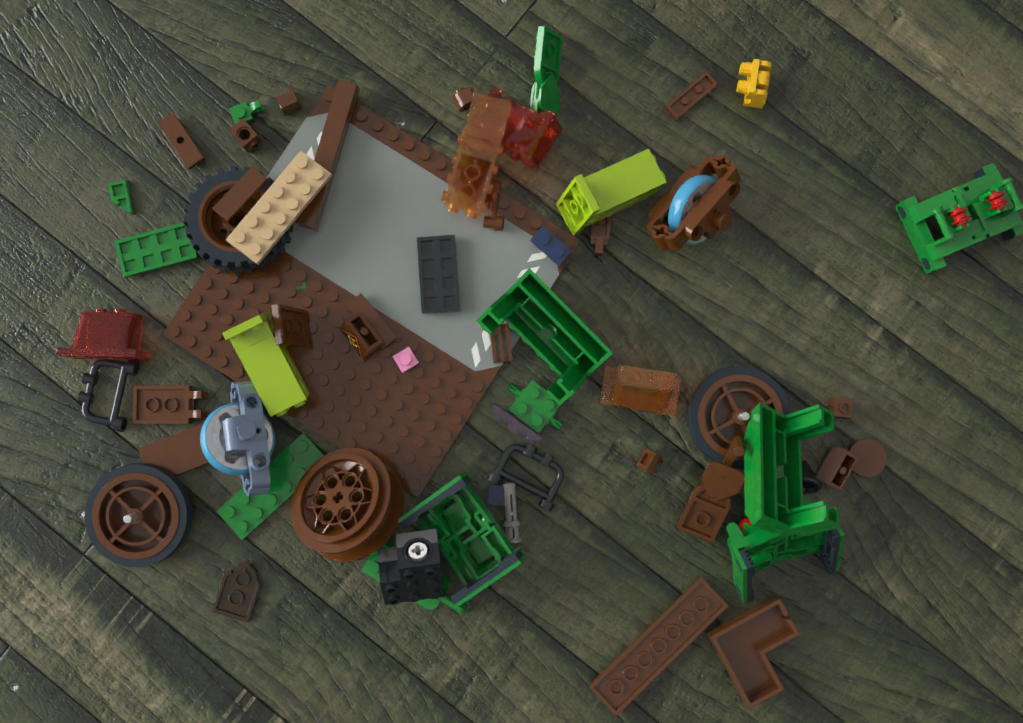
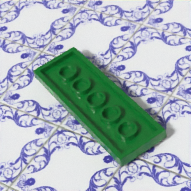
M302 433L270 462L268 466L270 473L268 494L247 496L242 488L216 512L241 540H244L294 494L301 477L324 454L305 433Z

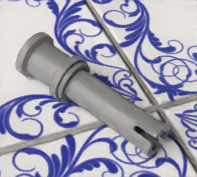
M504 483L506 520H504L503 526L510 543L521 542L519 537L520 521L517 519L515 483Z

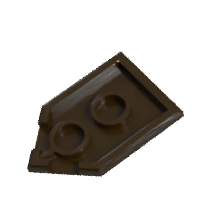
M249 560L223 574L211 612L247 623L250 622L261 583Z

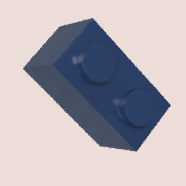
M543 226L530 240L534 246L558 267L572 254L571 250Z

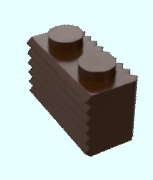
M833 445L816 477L820 482L838 491H842L859 457L846 449Z

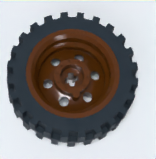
M231 166V171L227 172L221 168L217 170L218 174L213 177L210 173L206 175L207 180L203 184L198 181L195 185L197 188L196 192H190L187 196L190 199V204H184L183 209L187 213V216L183 217V223L187 228L184 230L185 234L197 253L212 267H217L222 272L228 273V271H232L235 275H241V271H246L249 275L254 274L253 269L260 268L263 271L267 269L265 264L270 261L274 264L278 261L276 256L279 253L282 255L285 253L284 246L286 243L290 244L291 237L289 234L290 231L293 232V224L259 265L226 241L227 237L274 181L268 177L265 185L228 223L223 218L218 217V214L212 208L250 168L244 167L243 171H239L236 166ZM227 232L226 236H221L220 233Z

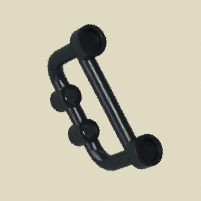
M99 359L92 364L89 373L85 372L83 374L82 383L87 385L85 392L80 391L77 399L78 402L82 403L81 412L87 421L113 426L114 431H125L128 421L126 417L119 416L127 376L128 374L134 376L138 374L140 362L132 359L128 360V362ZM102 366L121 369L110 418L90 413V405L94 401V387L98 382L97 373Z
M527 443L526 447L521 444L508 446L503 452L494 472H489L486 479L497 485H500L503 479L515 483V485L540 497L538 506L552 512L555 506L552 504V501L564 478L562 467L553 461L554 456L546 452L544 455L537 453L538 448ZM518 451L555 470L556 478L548 493L503 470L513 452Z

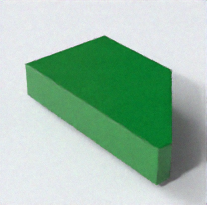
M124 179L108 183L111 202L130 214H135L129 181Z

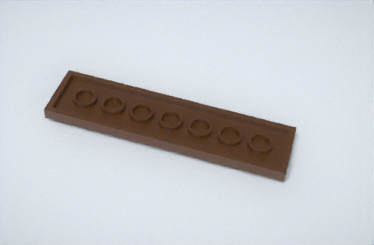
M699 576L588 687L617 716L729 605Z

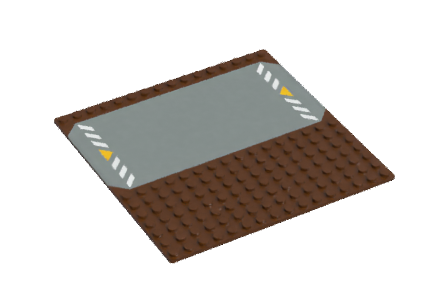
M331 86L326 87L266 178L270 177L275 181L300 150L311 159H315L335 88ZM356 102L318 232L299 226L295 220L293 232L290 231L289 234L291 237L290 244L286 243L284 246L285 253L283 255L279 253L276 256L278 261L274 264L271 261L265 264L267 269L263 271L260 268L253 269L254 274L248 275L246 271H241V275H235L232 271L225 273L209 264L163 334L235 382L251 381L230 339L225 340L222 333L268 310L272 313L271 305L279 304L306 310L311 348L303 349L288 346L286 348L310 394L305 404L297 408L291 406L286 414L341 449L360 448L371 452L395 472L403 489L414 496H419L504 363L493 362L491 335L484 331L476 320L496 300L504 295L529 268L551 289L579 245V240L501 191L497 215L504 216L503 231L484 228V217H489L492 186ZM542 226L572 251V254L560 267L530 242ZM455 235L460 311L422 314L417 237ZM303 281L306 282V289L296 290L294 288L303 286ZM360 293L398 337L385 349L382 350L379 346L377 350L363 359L339 329L345 320L354 315L346 305ZM509 326L512 350L520 335ZM501 328L504 356L505 358H507L508 349L505 328ZM498 329L494 331L497 359H501ZM410 347L419 364L402 373L392 356Z

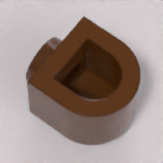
M462 87L454 92L453 100L460 112H465L477 106L475 99L478 97L473 88Z

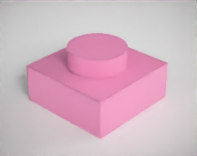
M410 347L392 356L402 373L419 364Z

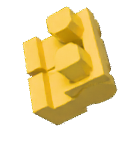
M754 59L752 63H741L739 75L747 76V81L739 80L736 92L745 94L743 106L760 109L763 107L767 99L772 63L760 61L759 59Z

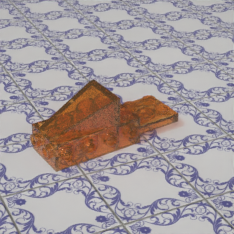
M474 92L463 134L459 133L456 145H459L458 152L453 154L451 164H454L453 171H449L446 182L449 183L447 190L443 191L441 199L444 202L443 206L447 207V211L458 214L460 210L466 212L465 216L474 219L477 216H481L482 213L486 214L489 202L485 200L487 194L491 195L494 185L490 183L492 175H497L499 165L496 164V160L503 153L504 146L501 145L512 102Z

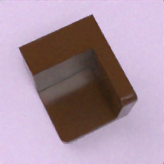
M291 85L287 86L289 92L276 97L285 116L302 109Z

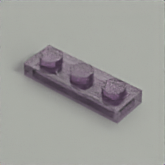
M494 404L490 410L493 413L492 417L500 423L504 420L509 424L508 429L515 434L519 431L525 435L523 439L531 445L534 442L538 444L542 437Z

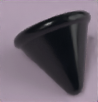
M803 461V494H813L822 488V484L817 479L808 462Z

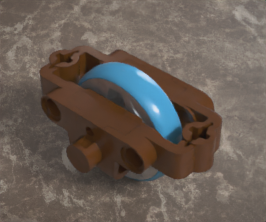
M709 156L699 167L693 165L688 167L650 210L648 214L650 222L646 228L660 250H679L684 244L696 245L707 238L712 239L719 229L722 231L729 229L733 219L729 205L739 194L741 177L736 165L731 163L728 156ZM714 173L717 174L719 180L712 177Z

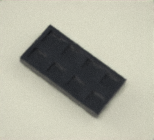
M455 235L417 237L422 314L460 311Z

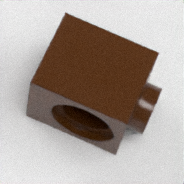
M241 119L229 129L230 133L247 152L256 149L262 141L244 119ZM245 134H250L247 140H243Z
M829 398L828 409L834 412V418L853 419L855 399Z

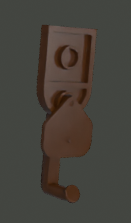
M740 436L734 437L722 463L714 461L706 466L702 475L703 483L692 491L676 525L677 529L713 543L730 509V496L739 493L744 483L743 473L731 467L736 456L739 457L745 454L743 441Z

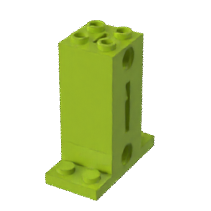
M647 149L584 178L582 174L574 177L557 201L556 206L572 236H576L585 227L654 196L667 183L665 174L659 169L655 156Z
M268 310L222 334L225 340L230 339L270 417L275 414L279 417L287 413L291 406L297 408L305 404L310 392L286 346L276 345L274 324L271 319L273 315Z

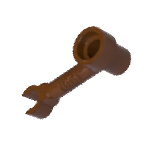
M492 180L489 217L485 216L483 222L484 228H493L495 231H503L504 216L497 215L501 190L500 180Z

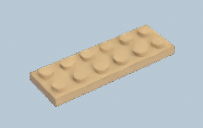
M300 150L227 237L226 241L259 265L328 182L332 174Z

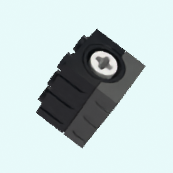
M436 529L396 534L397 546L380 548L378 550L380 585L385 605H397L409 601L417 602L423 599H438L445 596Z

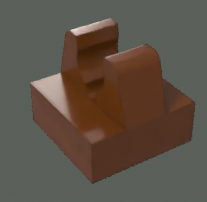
M645 448L636 465L650 473L656 474L658 471L655 467L658 463L662 464L663 460L660 455Z

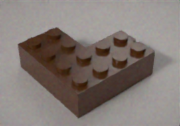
M772 596L706 633L743 703L749 709L784 690L765 653L800 635L791 618L787 617L789 614L782 601L776 596Z

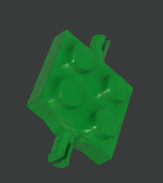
M533 379L522 390L513 383L510 385L511 387L508 390L516 395V398L508 409L537 433L549 423L558 430L563 423L554 417L560 406L550 398L543 387Z

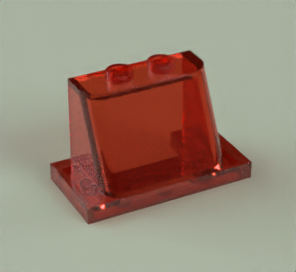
M95 309V312H81L71 348L57 347V355L72 359L118 358L149 361L150 353L140 351L142 315L126 313V310L114 309V312H107V309Z

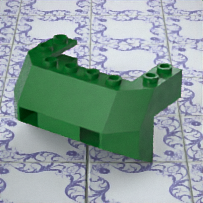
M530 268L476 320L480 327L489 335L506 321L510 328L516 331L523 341L530 345L536 354L549 365L551 370L559 375L546 391L550 398L559 406L579 388L583 381L613 354Z
M761 402L751 411L744 436L745 514L753 526L771 533L801 536L840 528L838 507L829 508L828 503L825 501L803 506L801 441L835 431L834 412L818 404L784 415Z

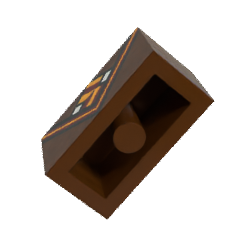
M360 311L345 320L339 328L362 359L377 350L383 343L382 339Z

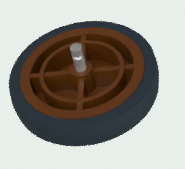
M727 367L710 374L698 385L688 406L687 423L695 445L710 460L722 463L735 436L738 435L742 438L744 446V436L751 411L759 402L784 415L791 413L784 391L773 378L762 371L749 367ZM744 455L736 456L731 467L744 469Z
M148 463L123 465L104 475L91 490L85 506L86 531L94 547L110 561L127 567L153 565L171 556L186 539L192 521L191 500L182 482L170 471Z

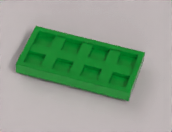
M184 223L115 240L123 277L129 278L199 259L197 251L192 247L189 238L185 234L184 230L187 228Z

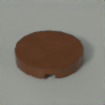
M857 440L848 449V451L859 457L855 467H853L854 470H852L858 476H876L886 466L887 456L885 449L875 440Z

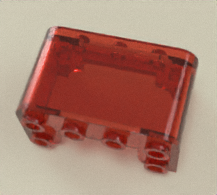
M493 86L469 122L473 129V134L481 139L480 143L485 147L489 148L491 146L502 155L506 153L512 160L516 162L520 160L530 169H533V167L538 168L562 132V126L554 113L545 110V112L541 111L538 114L516 104L511 97H503L501 95L502 90Z

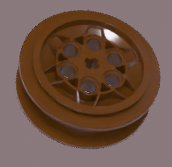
M342 448L332 451L314 462L297 484L291 503V520L296 535L306 546L336 562L362 560L383 547L395 532L404 506L402 485L395 472L367 450Z

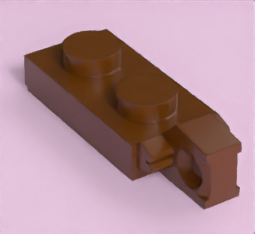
M611 216L591 225L590 245H595V256H602L603 246H608Z

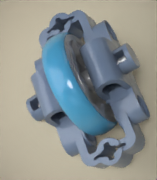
M252 381L232 382L230 391L231 403L214 410L206 418L200 433L201 449L207 461L214 468L223 473L241 477L243 490L247 496L268 494L270 486L268 466L275 446L274 429L268 417L263 413L261 398L258 396Z

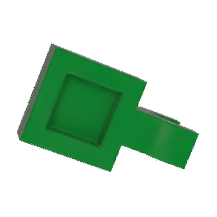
M256 100L250 106L247 102H243L229 108V111L236 124L241 119H244L247 123L255 121L253 115L262 113L265 109L263 104Z

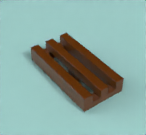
M505 323L497 328L501 359H497L494 332L490 334L494 363L513 361L509 324ZM501 328H505L508 358L504 356Z

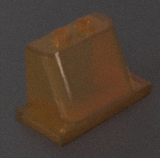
M618 364L615 368L605 366L599 404L676 416L681 378H677V373L621 364Z

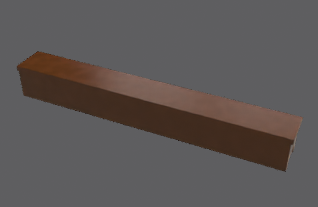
M338 79L314 159L315 162L329 171L332 177L296 219V223L299 226L316 232L319 229L360 91L357 83Z

